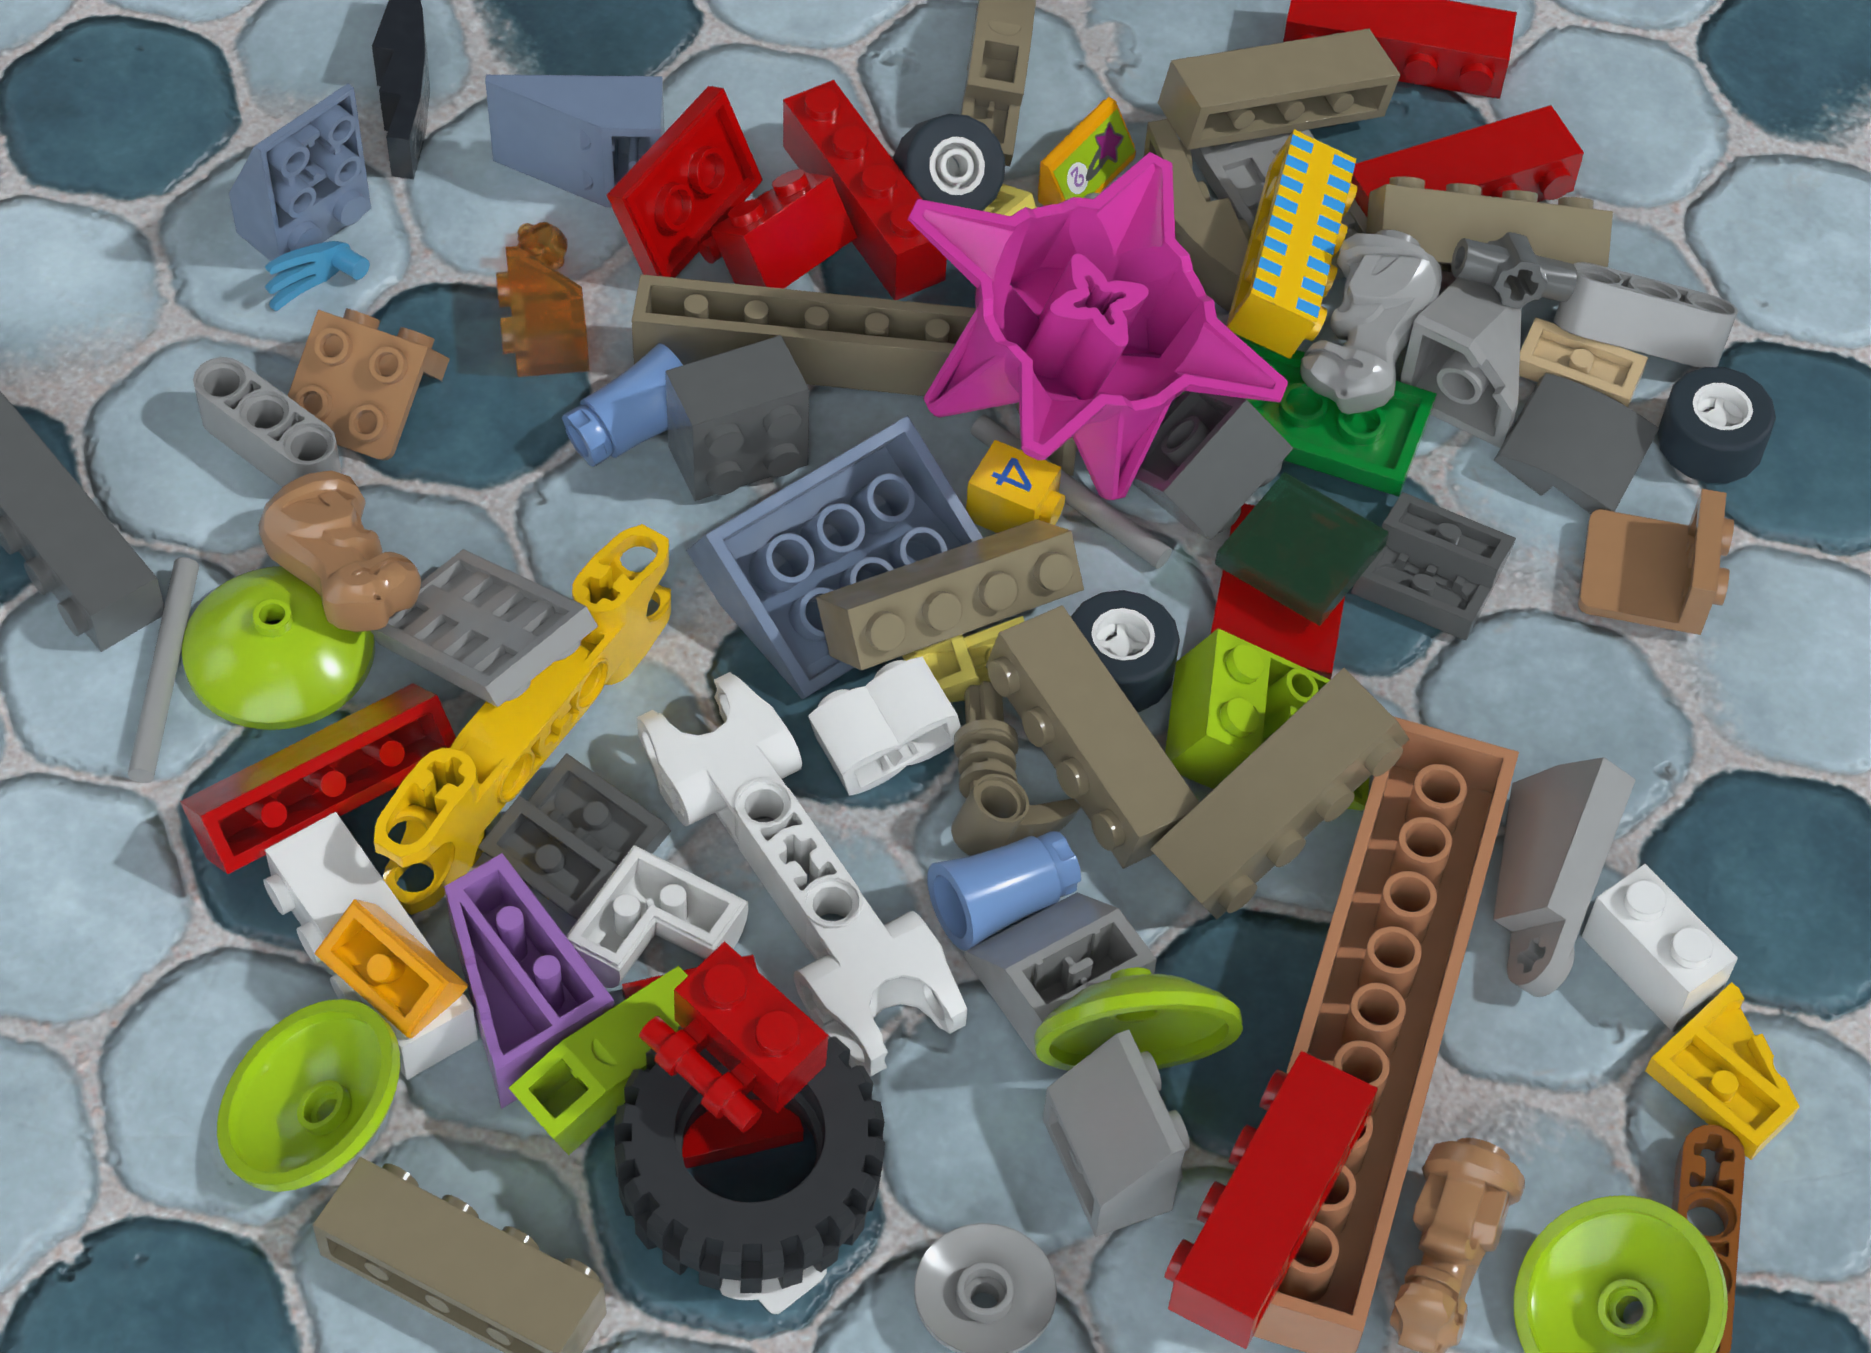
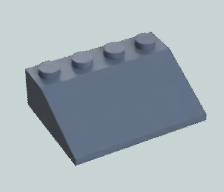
M907 415L707 533L686 551L721 607L803 700L855 668L830 656L816 600L817 596L971 543L983 537Z

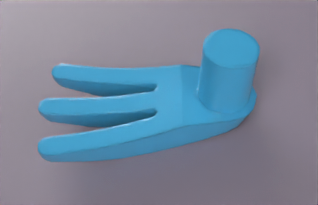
M339 241L318 243L287 252L265 266L266 270L272 275L280 272L265 286V289L272 295L278 292L270 300L269 306L274 311H278L300 294L328 281L339 271L356 280H360L369 270V260L351 250L349 244Z

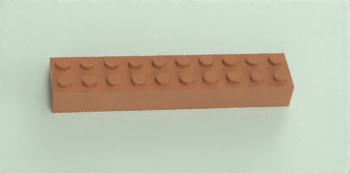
M1397 717L1394 718L1398 721L1409 740L1402 746L1403 753L1396 764L1384 774L1377 777L1374 776L1287 1069L1288 1074L1300 1051H1303L1378 1088L1369 1120L1254 1334V1337L1305 1353H1356L1519 755V752Z

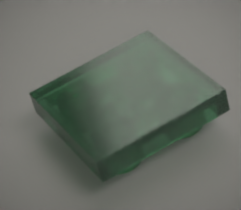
M1284 472L1218 549L1215 565L1321 626L1386 546L1389 532Z

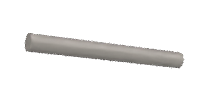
M985 414L980 416L971 428V434L988 447L992 445L994 440H998L1022 450L1019 438ZM1061 469L1059 493L1065 495V503L1155 568H1161L1168 561L1172 553L1170 547Z
M180 557L174 561L130 760L128 777L140 783L151 782L155 776L182 650L183 637L197 580L199 564L187 557Z

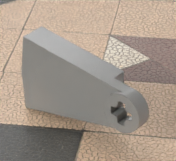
M1604 757L1560 764L1513 782L1511 786L1493 920L1512 932L1507 963L1509 980L1534 997H1543L1554 992L1565 981L1571 971L1575 956V941L1636 781L1635 778Z

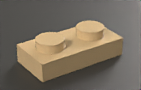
M1535 317L1520 350L1519 376L1538 382L1545 373H1549L1585 385L1629 407L1644 372L1648 357L1618 346L1571 334L1554 323Z

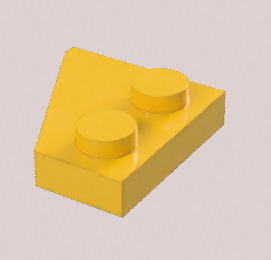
M1731 982L1651 1057L1645 1072L1708 1125H1718L1735 1134L1744 1147L1745 1156L1752 1160L1793 1120L1800 1106L1786 1078L1776 1071L1773 1064L1774 1055L1764 1035H1754L1741 1009L1745 998L1740 989Z

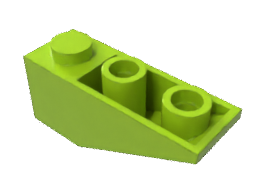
M679 965L562 1040L509 1087L510 1091L568 1155L613 1117L617 1112L618 1106L624 1105V1087L633 1070H645L647 1068L646 1053L651 1048L639 1038V1033L652 1018L659 1016L675 1032L678 1031L680 1025L674 1018V989L688 976Z

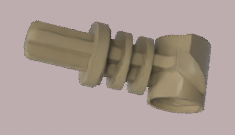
M983 681L980 685H970L964 695L966 724L959 728L954 735V752L958 758V771L960 774L959 790L966 798L951 826V833L955 843L963 852L972 856L1008 845L1028 836L1037 838L1051 831L1059 832L1074 818L1081 806L1073 798L1029 805V799L1025 790L1017 782L1015 755L1019 747L1018 734L1011 725L1004 722L1003 697L996 692L990 681Z

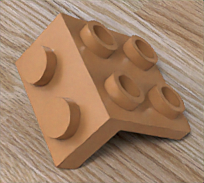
M346 308L342 318L318 310L288 397L328 425L335 433L338 446L378 460H389L395 454L422 375L442 381L450 358L433 350L432 346L435 339L422 333L400 327L398 335L394 336L377 330L380 320L358 311Z
M1701 489L1689 525L1602 509L1593 511L1587 525L1578 599L1580 610L1589 615L1701 635L1712 604L1722 606L1728 589L1730 570L1720 567L1721 555H1728L1734 531V520L1724 518L1727 493Z

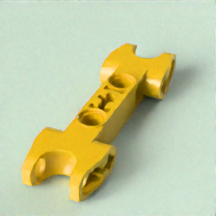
M641 524L620 532L597 552L575 578L572 584V598L574 601L587 606L598 627L581 640L580 646L573 654L553 662L533 678L529 688L519 697L506 701L499 707L486 701L458 734L451 748H440L429 752L402 781L377 819L374 831V846L376 853L390 859L385 867L383 880L407 913L412 915L434 906L445 896L444 886L468 873L483 853L478 846L485 839V829L506 803L513 800L594 703L604 685H613L623 681L647 655L665 628L671 615V589L658 584L669 565V538ZM646 547L655 552L656 557L642 572H633L627 570L620 561L623 553L628 549ZM653 599L658 603L659 608L655 613L647 616L649 601ZM406 821V830L401 843L392 841L388 837L392 827L397 823ZM422 863L433 870L434 879L425 890L408 892L402 890L397 885L400 876L413 864Z

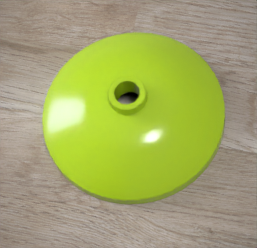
M282 566L260 568L243 573L214 589L204 598L191 615L182 642L184 670L191 689L197 698L213 713L225 720L244 727L263 730L296 728L321 720L334 713L359 691L371 670L375 654V638L371 631L354 632L339 629L329 623L325 616L320 595L312 587ZM281 620V621H280L279 623H277V624H273V625L266 624V623H268V622H270V621Z
M1134 967L1112 973L1109 980L1096 983L1081 990L1053 1010L1037 1028L1034 1034L1036 1055L1042 1062L1049 1066L1069 1071L1115 1034L1130 1030L1140 1053L1148 1051L1152 1055L1157 1068L1163 1069L1189 1063L1221 1051L1239 1038L1243 1025L1240 1009L1218 991L1182 977L1151 974V971L1147 968Z
M346 999L321 1001L297 1010L269 1029L241 1060L231 1076L221 1100L217 1119V1140L220 1153L230 1170L255 1188L265 1191L283 1192L296 1190L318 1182L334 1174L353 1160L366 1147L381 1127L395 1096L400 1073V1051L398 1041L391 1026L377 1012L363 1003Z
M1626 1195L1606 1196L1583 1202L1565 1211L1549 1223L1527 1251L1518 1272L1514 1291L1515 1326L1525 1353H1716L1723 1337L1728 1310V1295L1724 1273L1715 1251L1704 1235L1689 1220L1666 1205L1650 1199ZM1632 1302H1641L1643 1305L1641 1318L1633 1324H1626L1623 1318L1625 1308Z

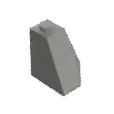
M1457 278L1415 319L1400 382L1437 393L1431 413L1432 416L1501 448L1512 428L1518 406L1521 309L1502 305L1496 290L1491 285Z

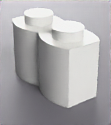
M923 657L907 661L896 660L886 664L866 686L852 690L841 689L834 691L823 698L818 707L808 715L817 741L849 796L870 790L891 779L906 766L923 762L954 745V735L961 728L956 711Z

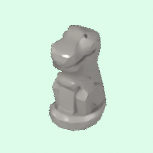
M1380 230L1375 234L1358 233L1343 241L1336 263L1347 278L1343 292L1342 305L1333 311L1330 327L1338 339L1347 340L1344 346H1340L1329 341L1320 340L1312 344L1301 359L1300 373L1305 384L1317 394L1333 400L1339 410L1345 414L1371 411L1385 405L1393 397L1396 385L1395 364L1401 351L1410 340L1413 323L1417 316L1430 303L1436 300L1439 295L1442 281L1441 266L1432 255L1421 248L1415 238L1396 230Z

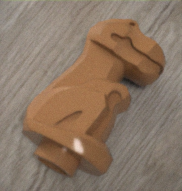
M331 470L306 474L283 486L265 504L258 524L259 534L265 550L273 561L308 584L320 595L325 616L329 623L339 629L354 632L382 629L388 624L389 618L393 614L410 609L416 603L421 588V577L414 563L401 554L395 552L382 553V546L376 532L364 529L361 519L366 500L350 476Z
M1461 1138L1457 1141L1436 1143L1422 1167L1426 1182L1416 1202L1413 1221L1422 1232L1418 1249L1424 1255L1421 1265H1414L1408 1269L1404 1277L1405 1284L1401 1285L1390 1317V1325L1399 1335L1398 1344L1416 1352L1445 1353L1449 1348L1460 1343L1468 1315L1465 1302L1466 1294L1485 1253L1495 1251L1498 1246L1509 1206L1520 1201L1525 1189V1178L1516 1164L1510 1161L1509 1155L1500 1147L1476 1138Z

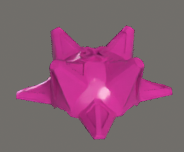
M1149 152L1094 199L1072 197L1059 204H1051L1034 209L1025 207L1012 216L917 199L908 220L976 287V311L923 398L929 411L934 416L941 418L1019 402L1021 449L1024 454L1036 460H1046L1073 437L1099 496L1107 500H1116L1126 497L1171 402L1184 391L1281 402L1288 381L1217 319L1214 300L1206 295L1203 286L1193 271L1190 254L1175 239L1173 165L1171 162Z

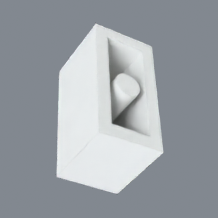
M1646 864L1596 897L1582 934V938L1671 1031H1674L1699 1013L1725 988L1738 959Z

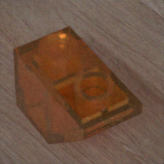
M506 247L508 271L496 272L499 308L511 307L512 317L500 318L503 354L515 353L518 377L590 371L582 286L520 247Z

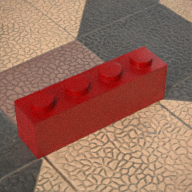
M1291 0L1283 42L1370 29L1401 74L1398 81L1500 99L1510 60L1517 12L1450 0Z
M835 80L783 99L784 149L799 169L807 173L829 175L832 177L857 235V238L851 242L893 300L902 299L945 281L947 258L908 220L917 199H923Z
M1552 105L1356 163L1351 183L1357 185V193L1354 199L1366 217L1368 216L1370 192L1385 184H1389L1391 177L1420 178L1425 180L1424 189L1446 191L1447 184H1472L1482 187V196L1502 198L1503 191H1530L1538 194L1537 202L1546 199L1555 200L1566 193L1574 191L1584 152Z
M412 683L180 801L206 858L226 874H230L266 855L265 849L336 812L340 817L398 787L423 757L429 752L440 748H451L456 736L438 695Z
M1300 1051L1288 1074L1279 1069L1275 1071L1259 1105L1260 1108L1267 1111L1258 1129L1248 1124L1243 1128L1228 1163L1236 1166L1235 1171L1226 1186L1217 1181L1212 1184L1200 1207L1197 1220L1204 1223V1227L1195 1243L1183 1238L1170 1260L1164 1278L1173 1282L1168 1310L1247 1349L1369 1120L1378 1091L1377 1087L1303 1051Z

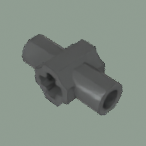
M1507 232L1502 238L1496 241H1489L1488 243L1463 238L1458 242L1451 262V270L1454 277L1493 286L1502 305L1521 309L1526 303L1539 300L1541 297L1567 302L1572 296L1577 282V270L1574 264L1535 255L1527 236Z

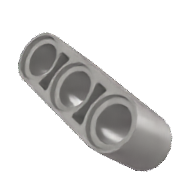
M1587 262L1574 263L1577 270V282L1574 292L1567 302L1559 303L1553 320L1561 329L1580 337L1694 367L1718 366L1738 313L1737 308L1733 304L1714 295Z
M218 357L204 362L195 371L193 383L204 428L281 487L310 473L331 470L342 474L335 433L331 428L243 363L233 358Z

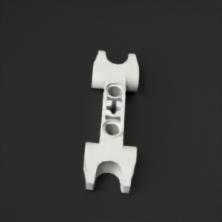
M729 672L714 679L717 687L714 698L719 706V713L725 722L714 732L702 735L682 733L670 724L661 713H657L654 710L637 717L639 739L654 771L660 794L674 815L684 826H689L713 813L718 816L744 858L805 947L815 958V961L794 972V982L798 994L815 1023L829 1035V1038L836 1036L850 1049V1059L856 1065L864 1066L870 1077L887 1068L884 1060L888 1051L883 1043L882 1034L873 1019L884 1008L900 1004L917 1007L930 1017L940 1029L945 1030L949 1034L966 1026L967 1007L949 969L942 946L927 924L917 913L909 911L883 925L843 864L791 790L782 781L783 778L801 770L802 760L793 736L770 704L760 698L741 679ZM759 817H770L775 820L770 822H758L754 819ZM807 873H809V885H808V886H807ZM826 914H838L843 916L844 919L826 921L820 917Z

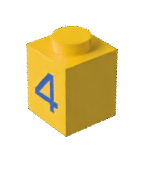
M994 440L968 482L966 511L974 524L995 533L1036 519L1055 525L1065 503V495L1059 493L1061 466L1046 460H1036L1024 454L1022 450Z

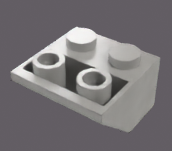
M1078 892L965 951L966 961L1037 1060L1039 1058L1035 1052L1034 1034L1053 1010L1081 990L1096 983L1109 980L1111 974L1118 970L1140 967L1147 968L1151 971V974H1154L1157 961L1156 957L1119 908Z
M1130 1030L1115 1034L1047 1087L1043 1113L1044 1124L1095 1237L1172 1211L1178 1182H1181L1183 1179L1182 1162L1184 1153L1189 1150V1137L1180 1114L1176 1110L1168 1112L1158 1092L1161 1090V1078L1157 1065L1148 1051L1140 1053Z

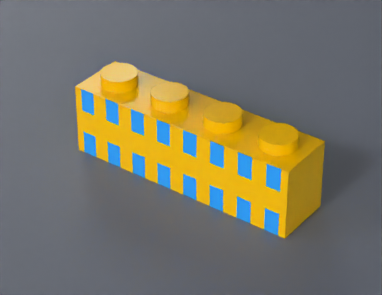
M1295 129L1290 134L1268 168L1226 325L1233 333L1289 359L1304 339L1313 341L1317 337L1327 316V308L1321 306V302L1331 289L1338 267L1332 265L1331 261L1339 251L1348 226L1342 224L1341 220L1351 207L1357 193V185L1351 183L1356 158Z

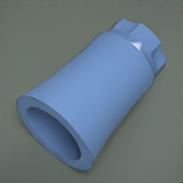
M658 343L632 367L601 389L582 399L580 406L563 415L562 420L571 443L589 466H597L610 456L617 458L638 444L668 430L665 371L683 366V364L665 345Z
M1057 831L1045 833L1037 838L1028 836L1008 845L972 856L932 863L927 873L929 895L938 921L952 943L964 951L971 949L998 930L1029 914L1058 903L1060 897L1077 891V884L1081 881V871L1077 857L1070 849L1066 838Z

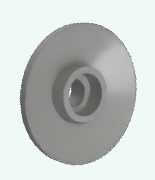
M991 1223L969 1224L944 1234L925 1252L915 1276L914 1298L922 1323L938 1342L956 1353H1017L1031 1345L1041 1336L1052 1318L1056 1305V1278L1047 1256L1029 1237L1003 1225ZM979 1293H987L996 1299L997 1304L992 1308H980L975 1306L971 1299Z

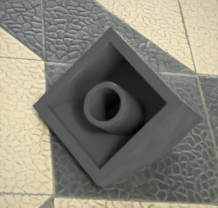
M1185 391L1167 411L1132 483L1186 528L1212 540L1217 533L1227 530L1236 522L1241 513V506L1258 487L1267 485L1278 475L1282 468V461L1292 451L1293 447L1247 399Z

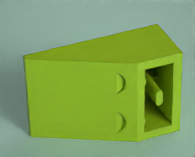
M1218 628L1176 661L1165 753L1181 776L1214 790L1326 685L1330 679ZM1370 777L1353 792L1355 795L1354 800L1347 809L1360 811L1365 809Z

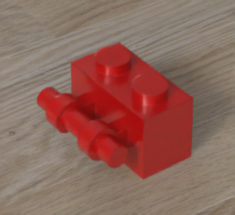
M802 169L791 170L778 176L772 182L773 188L770 191H765L757 198L744 201L733 207L728 213L729 218L714 226L711 230L712 236L699 244L700 254L710 264L723 257L735 284L786 288L857 238L831 176L807 173Z
M725 941L674 989V1018L683 1029L675 1032L659 1016H655L639 1033V1038L657 1053L654 1061L670 1076H674L677 1073L681 1075L703 1096L701 1100L702 1106L717 1119L725 1116L742 1133L748 1131L762 1115V1110L748 1099L746 1095L752 1091L777 1114L826 1066L829 1035ZM705 1048L730 1072L722 1075L699 1053Z

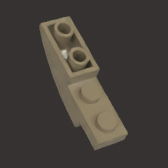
M978 0L961 115H968L986 124L1000 142L1005 157V166L1010 167L1014 153L1020 106L1025 89L1036 0Z
M1168 119L1148 122L1144 156L1151 152L1171 162L1173 165L1175 239L1190 254L1193 271L1203 286L1206 295L1223 309L1230 312L1251 235L1249 226L1244 219L1238 220L1229 198L1211 201L1207 185L1204 181L1197 182L1193 173L1191 151L1186 150L1182 141L1178 139Z

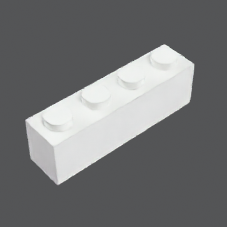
M336 812L265 849L271 873L270 877L263 880L267 893L282 915L290 911L293 912L301 924L296 929L298 937L314 963L317 964L322 961L314 954L354 899L373 903L381 907L437 956ZM335 972V975L330 978L338 999L353 1000L369 1006L391 1026L399 1045L400 1071L407 1080L478 1040L474 1009L464 993L414 1038H407Z

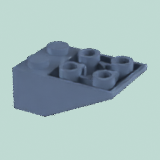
M486 74L485 77L493 161L604 207H612L606 196L610 190L665 133L662 76Z
M349 83L256 144L229 192L236 233L270 261L287 252L323 243L346 226L355 224L371 209L354 87Z

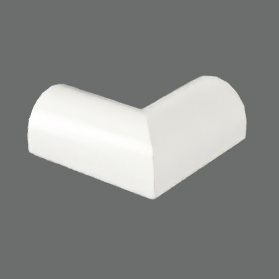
M634 845L566 937L605 988H614L621 983L655 935L703 959L712 954L724 941L734 949L747 921L748 901Z

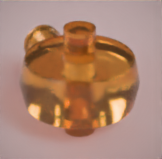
M540 222L535 225L525 223L519 227L517 231L519 243L515 250V261L525 273L539 278L563 266L568 242L566 236L558 227L548 222Z

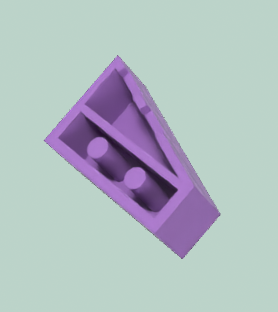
M503 853L444 886L453 938L465 981L469 985L467 988L501 1109L517 1100V1097L509 1089L512 1084L562 1040L614 1007V999Z

